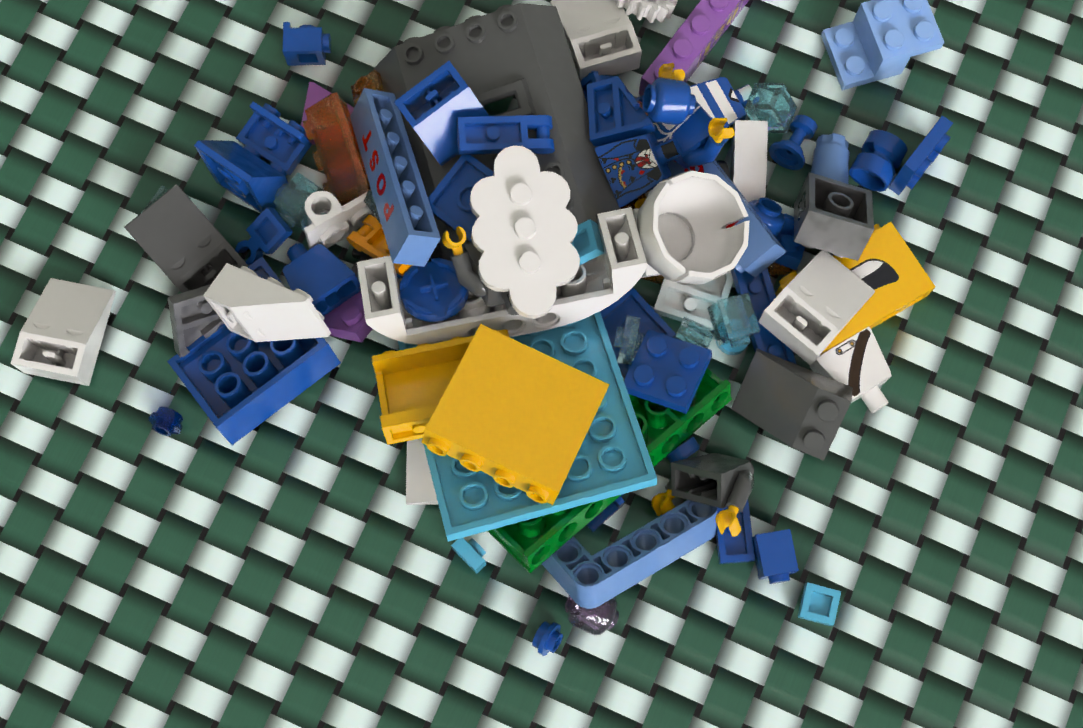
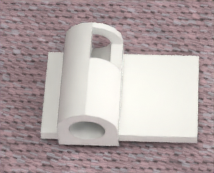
M317 191L308 196L305 201V212L309 226L305 227L304 231L309 249L317 244H322L326 248L331 247L346 238L352 231L363 226L362 221L369 214L378 218L379 215L372 191H367L341 206L332 193L327 191Z

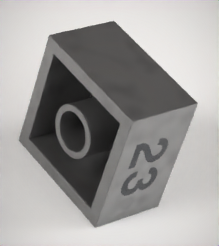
M809 172L794 203V242L806 248H816L832 253L840 258L858 261L874 231L872 191Z

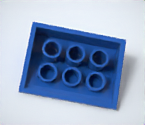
M224 323L207 339L202 335L188 346L187 349L190 353L180 358L176 354L167 361L214 426L231 445L235 444L341 363L323 337L254 342L231 332Z

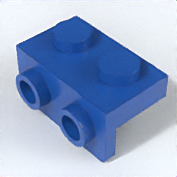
M253 101L249 107L254 113L236 139L244 146L247 144L253 147L264 159L270 163H276L288 175H291L312 145L305 136L307 130L293 120H290L288 124L279 118L281 113L269 104L265 103L261 107Z

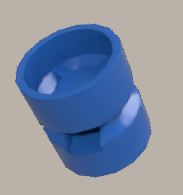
M883 130L870 131L861 148L862 153L857 155L849 170V174L859 185L869 190L882 192L888 188L896 173L895 168L900 166L908 149L907 145L896 135Z

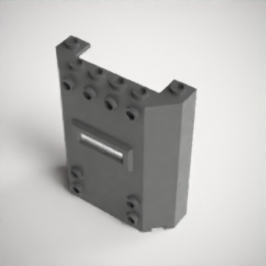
M525 3L503 5L495 12L483 16L475 15L469 17L465 22L452 27L443 26L436 29L432 34L408 38L403 44L394 46L373 69L378 91L394 93L396 100L448 61L452 63L482 106L515 95L518 108L495 116L549 115L552 117L553 128L550 130V138L554 140L555 151L550 154L534 153V155L538 159L540 172H554L562 176L568 183L570 200L566 209L575 216L578 225L589 219L598 225L597 214L621 209L594 148L596 146H593L590 141L588 104L556 6ZM401 113L427 197H429L461 155L457 154L441 166ZM528 130V138H537L536 131ZM470 154L492 171L494 170V161L498 154ZM434 216L441 237L442 259L452 261L451 255L453 251L444 246L442 236L445 231H448L450 240L458 243L459 237L455 230ZM466 239L465 242L462 244L463 251H464V245L471 243V242H469L467 239Z

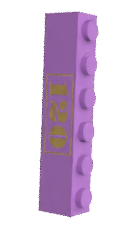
M701 0L641 77L639 95L643 96L646 86L648 84L652 85L653 81L659 78V68L663 64L674 63L673 71L682 69L685 72L683 81L687 82L749 0Z

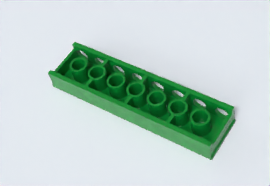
M707 368L687 414L629 394L653 467L732 400L731 383L728 380L722 381ZM621 495L496 528L488 532L530 574Z

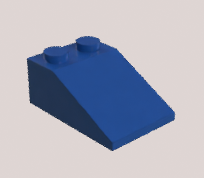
M198 140L194 145L216 183L260 213L267 207L275 209L291 188L286 178V171L274 162H271L269 165L261 160L262 156L259 152L247 144L242 147L235 141Z

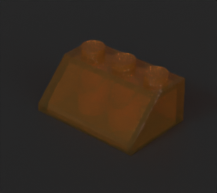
M338 92L332 93L305 110L307 120L303 121V126L308 139H314L317 151L313 152V157L318 170H324L327 182L323 183L324 191L332 193L341 206L371 190L351 123V115L347 103Z

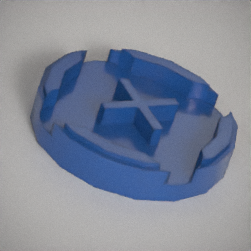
M433 258L424 267L411 266L404 273L400 281V298L406 311L416 319L427 322L443 321L455 316L465 306L469 297V290L458 281L452 261L442 258Z

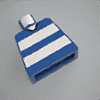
M719 77L689 86L691 94L695 95L696 101L712 119H728L724 128H732L735 120H745L747 114L744 107L756 102L754 91L750 85L747 84L737 90H733L726 77Z

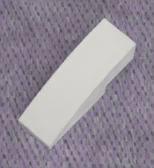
M735 120L732 127L735 134L732 137L730 179L748 202L765 198L768 121Z

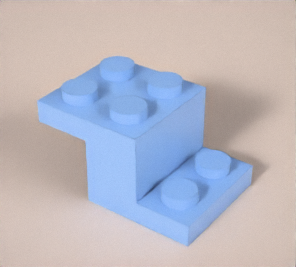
M870 0L860 4L852 22L823 29L821 34L842 91L899 75L903 72L910 57L941 49L944 44L927 0Z

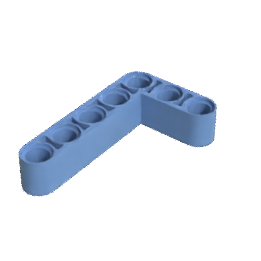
M687 500L592 556L573 536L546 559L542 565L576 604L586 609L596 608L711 540L716 535L717 523L715 518L718 508Z

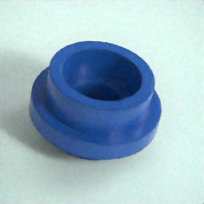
M545 621L538 628L533 638L532 646L538 649L540 655L545 656L549 652L554 653L558 649L563 639V634L560 633V624L556 622L550 624Z

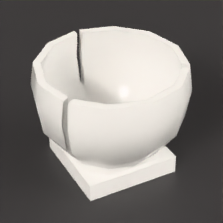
M687 171L665 179L651 190L640 208L632 209L647 261V269L641 278L662 275L666 280L672 282L705 284L734 269L748 247L750 220L725 228L729 224L748 217L737 191L714 174Z

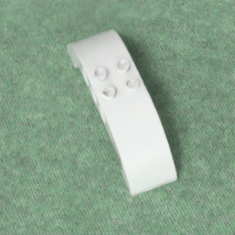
M632 208L597 214L598 229L604 254L580 265L573 280L568 284L556 287L555 303L552 309L542 317L526 318L520 314L510 315L505 304L490 307L485 304L481 296H476L469 291V297L465 306L455 316L435 322L416 319L406 311L400 298V281L402 278L398 279L394 263H392L391 256L389 255L357 262L366 323L375 331L391 339L407 344L420 345L449 341L454 337L473 336L480 324L493 330L507 329L511 338L550 330L583 320L619 300L631 290L647 269V261Z

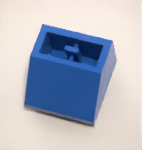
M450 61L446 62L394 101L395 105L441 166L459 154L457 117L489 116Z

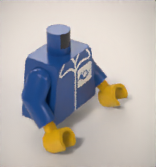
M674 63L663 64L659 68L658 75L663 78L683 81L685 72L682 69L673 71ZM697 101L692 115H688L684 122L679 125L652 121L656 127V132L653 133L659 144L673 137L677 140L682 156L675 159V161L684 169L690 166L695 167L713 162L724 143L735 134L733 128H724L728 120L727 118L712 119Z

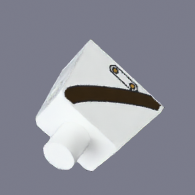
M870 327L865 328L823 353L810 366L812 371L853 387L851 403L862 398L871 413L878 411L889 403L879 386L884 384L892 375Z

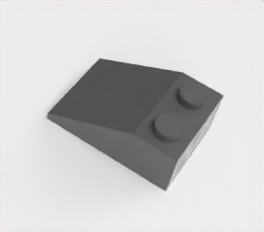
M756 349L731 409L790 447L824 461L852 402L853 387Z

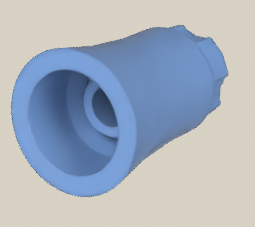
M832 133L829 135L823 134L818 137L816 148L813 152L811 173L849 184L850 152L848 150L849 142L845 139V136Z

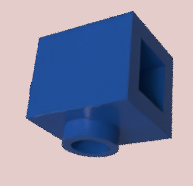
M791 530L756 534L753 537L755 563L759 580L768 578L769 584L790 581L789 575L799 571Z

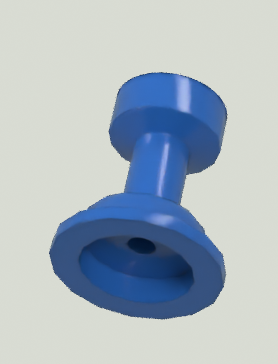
M796 115L790 124V129L793 132L790 139L771 144L769 148L771 158L786 169L799 170L803 168L805 157L800 145L804 139H811L818 128L816 122L806 115Z

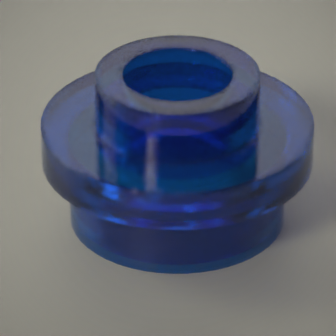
M158 407L157 411L152 412L149 417V421L153 424V430L164 436L180 434L183 428L181 425L183 417L178 412L167 407Z

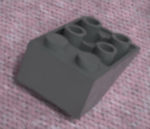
M177 184L124 227L181 293L212 284L226 263L238 268L248 266Z

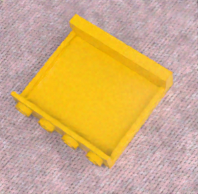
M480 324L425 427L422 443L431 452L439 456L448 455L459 460L460 464L470 471H482L492 476L495 482L504 487H515L526 492V495L535 502L543 504L547 502L553 505L610 384Z

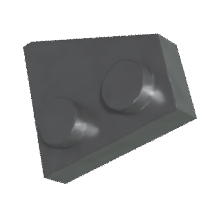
M210 285L168 297L174 348L180 358L190 353L187 347L203 335L207 339L224 323L203 296Z

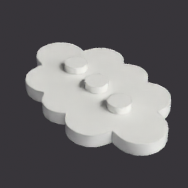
M510 146L498 153L494 161L493 176L478 181L471 191L470 207L472 213L478 218L472 227L471 239L476 249L482 253L479 260L478 273L485 286L494 291L509 292L511 305L518 314L526 318H539L546 315L552 309L556 300V287L568 284L578 272L580 257L576 248L571 244L577 234L578 223L575 216L566 209L570 200V188L566 180L554 172H540L538 159L531 150L523 146Z

